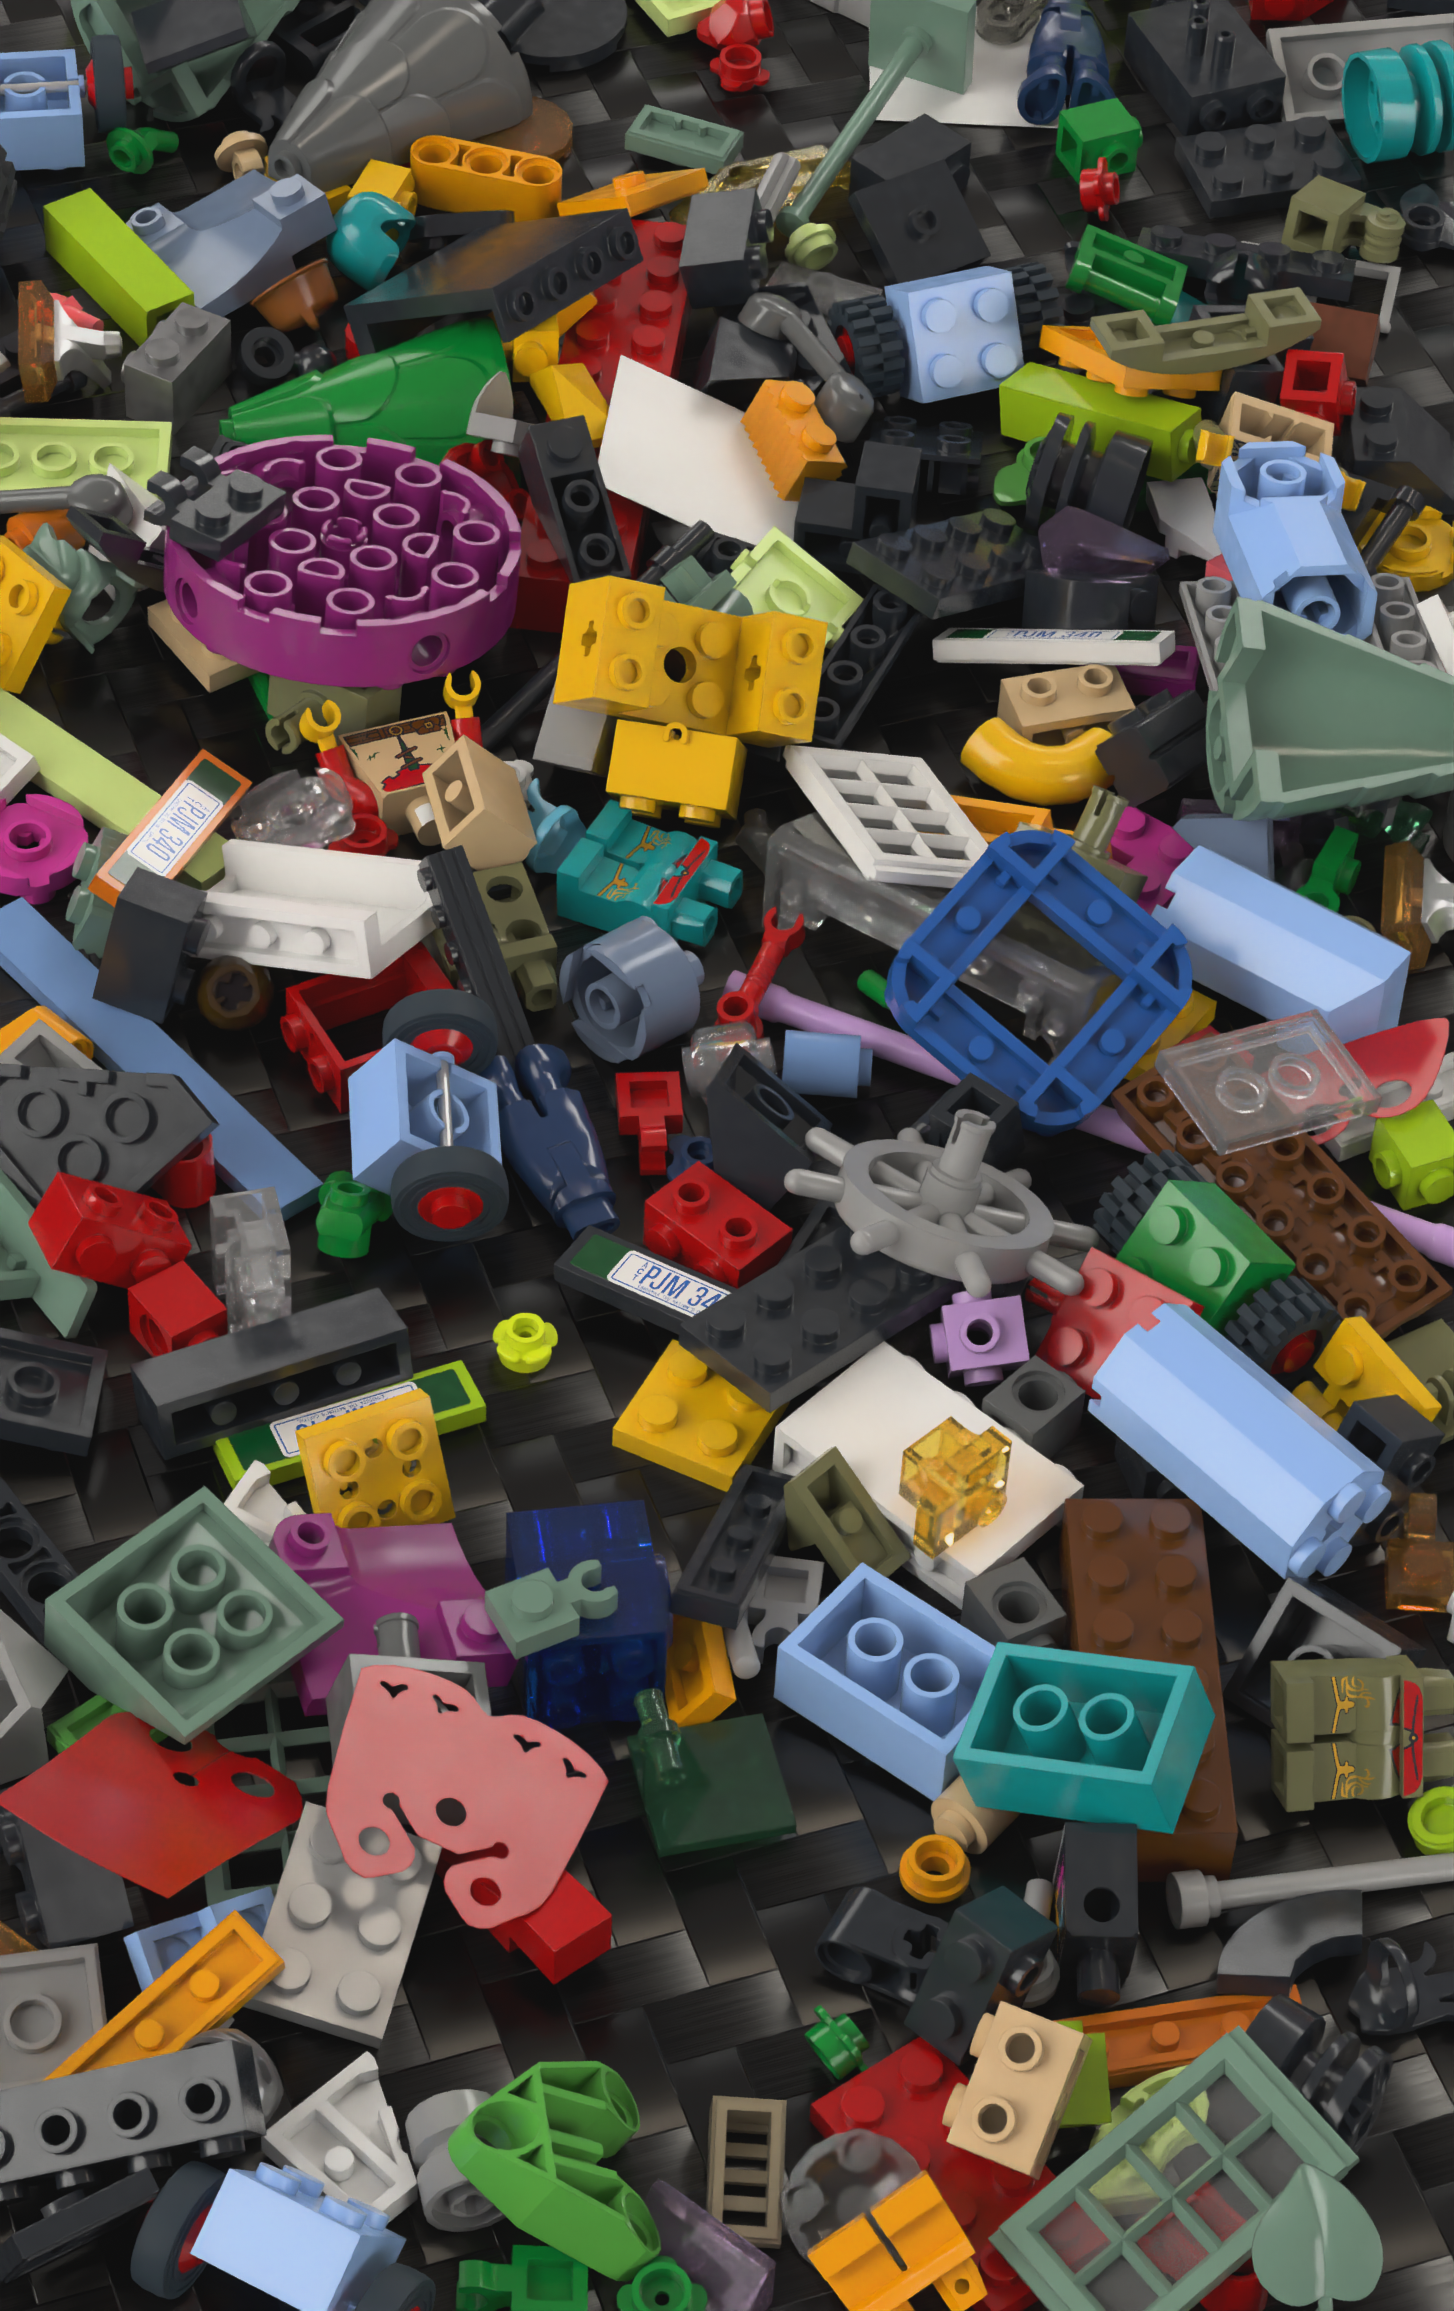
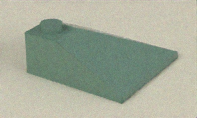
M204 1486L45 1599L44 1646L90 1691L100 1695L123 1710L131 1712L137 1718L185 1745L343 1628L344 1619Z

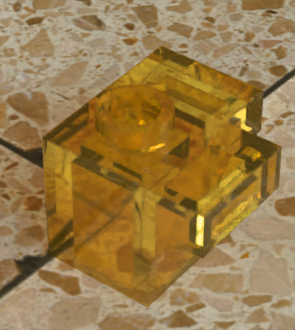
M950 1416L903 1451L899 1495L917 1509L913 1544L932 1560L978 1525L985 1527L991 1524L1001 1514L1006 1505V1486L1012 1441L993 1425L978 1435L965 1428Z

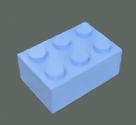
M862 1562L778 1646L774 1698L932 1801H935L960 1775L954 1763L953 1755L995 1646Z

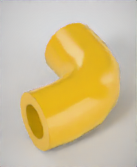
M992 718L977 728L966 742L961 753V763L984 783L1009 798L1040 806L1076 803L1091 796L1093 785L1107 789L1113 785L1115 780L1114 775L1106 773L1095 753L1097 745L1112 736L1111 733L1103 728L1093 727L1062 746H1044L1022 737L1002 719Z

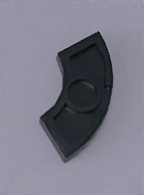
M1333 1890L1298 1896L1277 1903L1247 1920L1232 1935L1222 1951L1217 1973V1994L1274 1997L1282 1993L1289 1997L1295 1979L1315 1963L1331 1957L1362 1954V1890Z

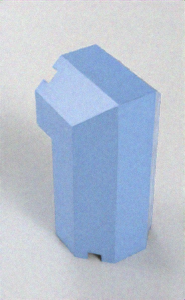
M1294 441L1247 442L1239 448L1237 460L1233 462L1231 456H1228L1221 462L1213 533L1239 596L1254 601L1263 600L1340 634H1350L1361 640L1366 639L1372 634L1378 593L1341 513L1345 480L1335 458L1320 452L1319 462L1305 457L1306 446Z
M1198 845L1172 872L1165 889L1175 893L1168 909L1157 904L1151 916L1166 929L1173 923L1187 939L1188 943L1185 948L1190 957L1193 980L1266 1017L1268 1025L1272 1023L1274 1029L1272 1039L1276 1051L1295 1061H1300L1339 1045L1398 1026L1411 957L1410 951L1386 937L1201 845Z

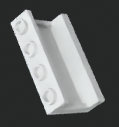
M230 839L222 845L225 877L212 888L204 891L208 895L202 918L210 920L208 935L199 955L192 954L191 957L214 959L229 955L240 957L253 965L373 979L436 929L430 912V908L433 906L430 895L421 889L417 877V870L420 869L418 864L421 860Z
M885 1341L868 1351L775 1427L772 1470L796 1476L825 1451L836 1446L912 1556L901 1566L961 1610L966 1581L1014 1561L1054 1525L1061 1528L1065 1499H1082L1084 1485L1076 1480L1075 1476L1066 1467L1054 1464L1026 1444L1016 1431L998 1424L976 1408L966 1395L951 1390L926 1372L916 1359L901 1354Z

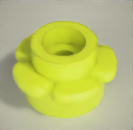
M518 1313L509 1320L499 1322L493 1332V1341L498 1344L496 1350L500 1361L505 1367L518 1373H533L548 1364L552 1354L551 1348L558 1343V1334L554 1326L548 1322L544 1323L540 1316L532 1313Z

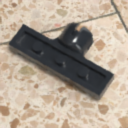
M1157 225L1152 228L1142 227L1137 243L1139 246L1187 265L1188 268L1185 276L1205 280L1207 285L1204 294L1208 305H1246L1248 294L1300 287L1303 293L1308 296L1348 302L1357 261L1345 259L1342 254L1330 250H1319L1312 254L1293 251L1289 246L1279 242H1263L1259 245L1237 242L1234 237L1222 233H1212L1205 237L1185 234L1180 228L1171 225Z

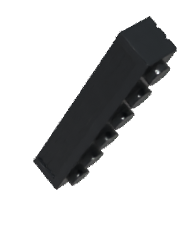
M463 845L428 855L418 864L420 869L417 870V877L421 889L430 895L433 904L430 908L432 920L437 929L442 928L447 943H444L446 958L451 966L455 965L460 978L457 981L458 990L479 997L492 1009L498 1029V1047L495 1056L504 1055L514 1071L515 1059L519 1051L528 1045L535 1044Z

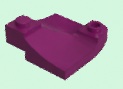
M331 1513L292 1515L283 1519L276 1526L268 1547L344 1619L343 1628L290 1666L305 1716L327 1715L326 1697L349 1653L378 1655L377 1640L373 1627L376 1625L378 1618L391 1613L403 1612L417 1618L419 1622L418 1637L421 1658L484 1662L488 1687L508 1685L519 1659L514 1658L485 1611V1590L465 1558L452 1523L340 1528L335 1525Z

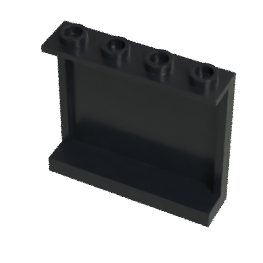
M627 208L483 226L473 230L343 307L360 356L377 353L398 345L448 314L490 309L493 311L502 342L506 343L519 337L644 260Z

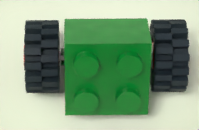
M1169 1149L1161 1150L1159 1156L1154 1152L1145 1155L1144 1164L1141 1166L1136 1161L1127 1167L1129 1174L1124 1179L1118 1175L1111 1184L1115 1188L1112 1193H1103L1099 1202L1104 1207L1095 1210L1093 1217L1097 1222L1093 1225L1094 1229L1097 1231L1099 1238L1117 1255L1115 1259L1204 1306L1200 1317L1290 1393L1299 1385L1298 1381L1303 1377L1309 1381L1316 1374L1312 1370L1314 1364L1342 1323L1340 1321L1341 1315L1304 1278L1298 1279L1296 1276H1289L1296 1264L1215 1183L1208 1182L1181 1154L1176 1151L1172 1153Z

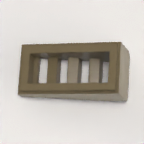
M713 2095L709 2110L705 2244L780 2249L787 2100ZM726 2132L767 2135V2145L726 2142ZM725 2158L766 2161V2171L725 2168ZM724 2184L766 2187V2198L724 2195ZM723 2211L765 2213V2227L722 2224Z

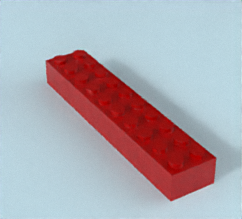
M631 219L644 261L594 290L593 294L598 300L597 304L565 332L558 365L583 363L609 406L621 355L678 380L692 311L679 269L686 225L676 222L662 223ZM547 414L545 422H550L551 419ZM601 447L594 448L597 460ZM606 489L632 575L629 580L635 581L638 578L651 509ZM529 494L521 527V560L516 612L510 628L563 634L569 584L571 582L533 507Z

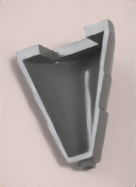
M370 0L365 9L357 14L337 48L329 53L316 78L307 83L302 89L269 148L268 176L279 181L290 178L298 173L325 193L344 185L356 183L370 159L398 166L410 162L411 145L421 137L439 135L470 141L518 125L522 120L527 119L533 114L529 78L519 52L510 54L505 43L497 33L503 26L478 0Z

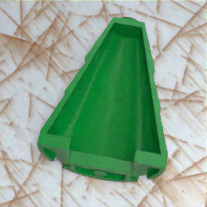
M489 316L461 320L380 352L350 359L324 373L313 370L229 407L228 419L219 420V435L234 441L244 442L248 445L283 437L333 435V445L367 447V439L375 438L416 447L415 458L439 466L449 449L465 442L477 444L485 440L466 435L474 401L484 385L499 371L506 372L510 382L504 349L497 327ZM504 455L505 464L513 472L518 486L521 488L519 458Z

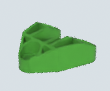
M599 2061L538 2062L477 2106L449 2137L448 2151L457 2169L516 2227L616 2281H629L635 2278L637 2273L648 2265L661 2250L658 2228L645 2202L617 2175L616 2171L596 2166V2163L601 2158L615 2155L640 2127V2116L632 2093L620 2075L607 2065ZM475 2134L483 2136L494 2146V2148L485 2145L476 2137Z

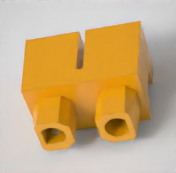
M926 2169L870 2207L871 2214L906 2263L905 2267H900L864 2212L814 2245L807 2252L809 2259L825 2281L827 2280L848 2311H915L908 2299L931 2283H933L951 2311H965L988 2294L978 2268L970 2257L976 2253L975 2249Z

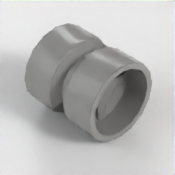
M463 2089L440 2093L419 2103L408 2114L405 2127L412 2159L416 2169L419 2170L417 2183L424 2215L427 2222L437 2229L450 2232L473 2231L491 2226L506 2218L457 2169L448 2151L449 2137L477 2106L491 2097L487 2092ZM475 2134L476 2137L485 2145L494 2148V2146L483 2136Z

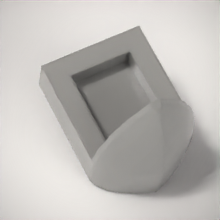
M499 371L480 391L470 412L466 435L492 440L491 452L519 458L518 450L529 425L534 424L513 419V395L506 372Z

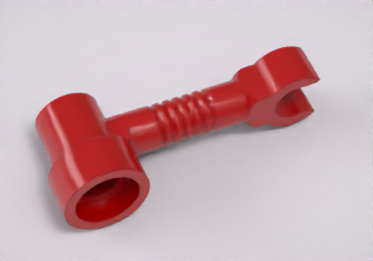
M776 906L765 914V932L762 938V946L739 991L726 993L717 1003L718 1019L714 1024L713 1033L715 1048L721 1058L727 1055L736 1042L749 1053L752 1052L755 1058L762 1053L765 1039L763 1024L758 1016L759 1005L782 959L788 957L790 951L798 948L805 939L803 914H800L796 919L795 925L787 930L777 929L778 914Z

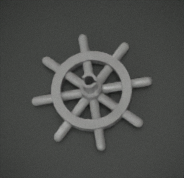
M961 1109L955 1113L954 1124L945 1148L925 1144L921 1134L914 1128H904L897 1135V1140H872L855 1146L824 1128H812L805 1135L807 1148L840 1167L838 1176L804 1169H792L786 1174L784 1179L785 1188L795 1195L834 1202L839 1216L854 1232L851 1236L850 1245L856 1254L868 1255L879 1250L887 1256L918 1270L943 1278L961 1281L966 1291L975 1298H982L988 1295L991 1290V1284L1017 1282L1030 1275L1065 1295L1076 1296L1084 1288L1083 1276L1078 1271L1047 1255L1048 1246L1089 1252L1091 1247L1096 1248L1099 1244V1235L1095 1229L1053 1219L1045 1204L1029 1190L1032 1178L1028 1171L1016 1168L1004 1173L982 1162L990 1137L996 1129V1123L989 1121L990 1117L974 1110Z

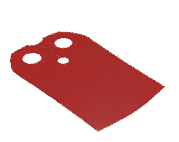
M131 1712L115 1713L107 1717L51 1761L0 1794V1806L49 1838L95 1864L166 1898H170L230 1858L295 1823L301 1818L303 1813L302 1796L296 1782L257 1758H249L229 1751L216 1740L215 1735L206 1730L190 1741L192 1749L189 1751L177 1752L158 1745L150 1737L149 1732L155 1729V1727L137 1718ZM178 1772L193 1775L197 1779L198 1785L186 1786L175 1780L173 1775ZM237 1773L256 1775L270 1783L275 1793L269 1797H257L247 1794L233 1784L231 1777Z

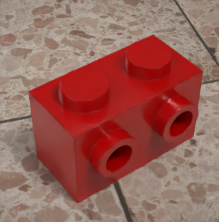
M697 1161L645 1200L643 1244L648 1247L649 1251L736 1289L775 1267L792 1243V1228L700 1161Z
M59 1171L28 1221V1225L51 1269L126 1289L182 1260L184 1261L192 1248L178 1221L177 1213L170 1207L168 1201Z

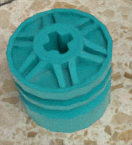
M1440 39L1428 41L1421 46L1417 43L1408 44L1400 49L1399 54L1390 47L1360 51L1349 56L1344 66L1342 79V108L1346 130L1351 145L1359 159L1370 164L1401 159L1407 156L1410 150L1419 156L1427 155L1434 151L1441 153L1454 150V51L1450 44Z

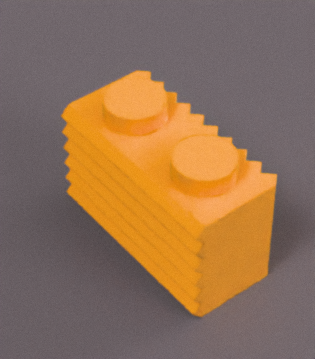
M765 380L740 422L746 426L744 430L750 434L748 439L754 442L752 447L758 450L756 455L762 458L761 464L767 467L765 472L771 475L769 480L775 483L773 488L779 492L777 497L784 501H800L805 477L836 481L837 478L842 476L841 471L847 468V465L835 444L837 440L835 433L825 425L814 404L815 396L811 389L804 385L803 382Z

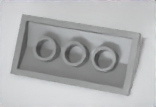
M1454 13L1268 29L1266 32L1267 52L1286 75L1281 121L1325 116L1329 124L1345 123L1342 108V79L1344 66L1349 56L1360 51L1390 47L1399 54L1400 49L1408 44L1417 43L1421 46L1428 41L1440 39L1450 44L1454 51Z

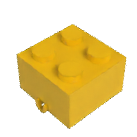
M617 719L606 792L620 802L619 808L632 810V815L661 819L662 809L678 811L679 818L685 819L684 823L709 828H720L721 818L736 820L748 749L737 737L687 730L686 726L680 722H671L667 726ZM673 729H680L682 736L679 738V735H675V731H672Z

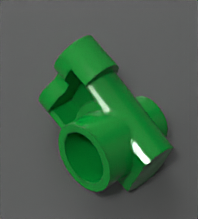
M336 1171L330 1174L318 1193L319 1202L322 1206L316 1219V1226L319 1232L317 1247L322 1252L335 1257L358 1258L365 1256L369 1252L372 1225L377 1220L380 1222L387 1220L393 1213L391 1196L353 1180V1175L349 1172Z

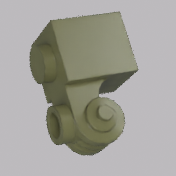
M1317 175L1291 197L1281 243L1295 251L1312 254L1319 250L1341 253L1350 245L1360 247L1359 255L1363 259L1372 263L1385 264L1397 259L1400 249L1399 245L1402 241L1401 235L1404 232L1406 223L1395 209L1388 207L1379 208L1364 202L1366 193Z

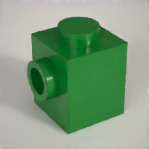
M1118 98L1060 111L1055 154L1078 185L1080 184L1081 171L1083 169L1098 168L1097 162L1099 157H1106L1108 172H1116L1117 175L1135 171L1138 148L1141 147L1143 142L1142 129L1137 118L1128 113Z

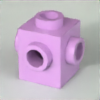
M991 1290L988 1295L982 1298H975L967 1291L955 1293L952 1295L953 1304L941 1307L939 1314L941 1323L929 1325L934 1363L946 1362L948 1378L964 1377L965 1387L985 1386L1003 1382V1371L1017 1370L1030 1360L1020 1295L992 1299ZM971 1331H980L987 1336L989 1342L985 1345H975L969 1341L967 1334Z

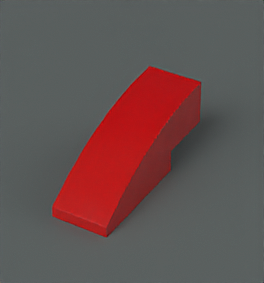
M497 1842L492 1848L463 1854H456L442 1847L435 1872L444 1881L445 1874L451 1866L491 1856L504 1859L509 1853L508 1847ZM564 1869L554 1890L538 1909L494 1928L487 1929L509 1953L519 1947L554 1985L611 1949L612 1914ZM478 1878L470 1885L471 1896L480 1905L492 1906L499 1901L501 1893L499 1887L492 1880Z

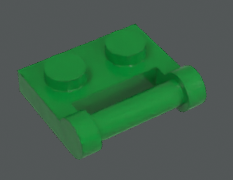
M1087 224L1064 288L1080 294L1082 290L1132 311L1144 310L1148 317L1152 319L1151 322L1154 326L1170 324L1176 310L1188 266Z

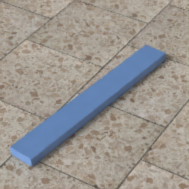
M23 897L0 908V966L41 1006H46L90 1039L94 1045L93 1056L108 1070L135 1073H164L180 1076L220 1124L210 1133L213 1140L215 1173L263 1220L274 1228L319 1201L318 1193L323 1183L152 1020L92 999L99 970L82 953L75 950L73 945Z

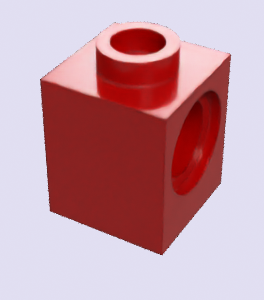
M183 1260L128 1288L130 1332L152 1357L228 1334L227 1308Z

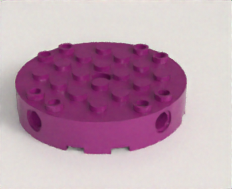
M302 435L271 439L239 447L223 453L214 459L219 465L221 474L225 476L238 469L244 473L254 474L264 482L286 491L284 512L219 562L169 539L170 527L166 525L163 573L164 592L172 612L183 627L196 639L205 644L206 648L212 653L222 655L248 668L288 680L338 687L377 686L383 688V690H394L400 688L405 683L432 677H445L449 673L453 674L456 669L481 657L505 635L516 612L521 560V527L509 503L487 481L449 459H445L438 466L434 463L415 458L416 447L375 438L367 439V447L333 445V435Z

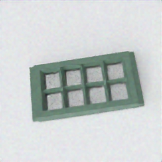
M1238 2025L1229 2034L1223 2035L1002 2223L988 2240L1048 2311H1189L1252 2257L1254 2233L1263 2214L1283 2191L1301 2164L1308 2163L1314 2165L1340 2181L1359 2162V2157Z

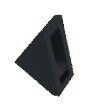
M720 317L691 375L689 386L728 405L751 399L756 396L765 380L794 381L797 352L794 346L789 343L761 335L748 327Z

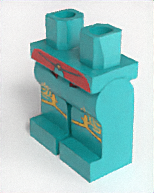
M610 799L585 832L586 838L582 837L557 870V915L608 932L641 916H648L676 942L681 939L705 947L714 935L717 926L718 908L704 903L709 901L732 909L742 894L743 871L717 861V841L702 836L697 841L685 832L672 831L667 833L632 819V810L619 808L620 802Z

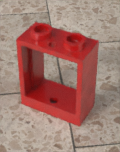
M421 941L373 979L326 974L286 988V1016L281 1017L280 1020L282 1034L289 1049L292 1052L300 1051L306 1060L309 1075L316 1090L321 1094L327 1092L342 1114L350 1111L348 1078L381 1049L344 1061L325 1031L392 1008L397 1002L414 993L431 989H454V987Z

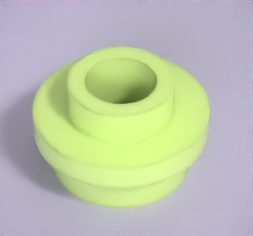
M804 224L791 234L785 249V256L791 265L798 266L804 273L817 271L829 264L838 252V247L835 244L836 234L828 224Z

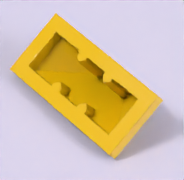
M583 363L551 365L531 374L530 385L551 421L584 415L593 447H601L609 405Z

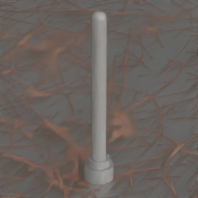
M1454 1852L1217 1881L1214 1875L1203 1876L1199 1869L1171 1872L1167 1875L1166 1879L1168 1913L1174 1928L1179 1930L1207 1926L1209 1918L1219 1917L1223 1909L1279 1903L1306 1894L1333 1890H1362V1892L1454 1881Z

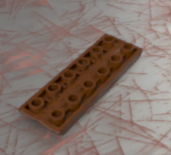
M1212 1032L1204 1035L1111 1093V1101L1119 1117L1151 1152L1159 1156L1161 1150L1169 1149L1172 1153L1176 1151L1208 1182L1215 1183L1296 1264L1289 1276H1296L1298 1279L1304 1278L1341 1315V1322L1344 1318L1362 1316L1376 1333L1384 1339L1402 1324L1418 1317L1452 1295L1453 1288Z

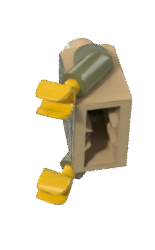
M1235 391L1219 425L1213 420H1203L1195 426L1193 432V440L1197 452L1195 461L1208 469L1207 486L1211 492L1216 493L1217 498L1221 462L1228 456H1231L1233 462L1237 460L1239 448L1247 442L1294 441L1306 446L1305 457L1319 462L1320 452L1332 456L1334 423ZM1338 465L1345 480L1342 509L1356 511L1366 482L1349 477L1347 471Z

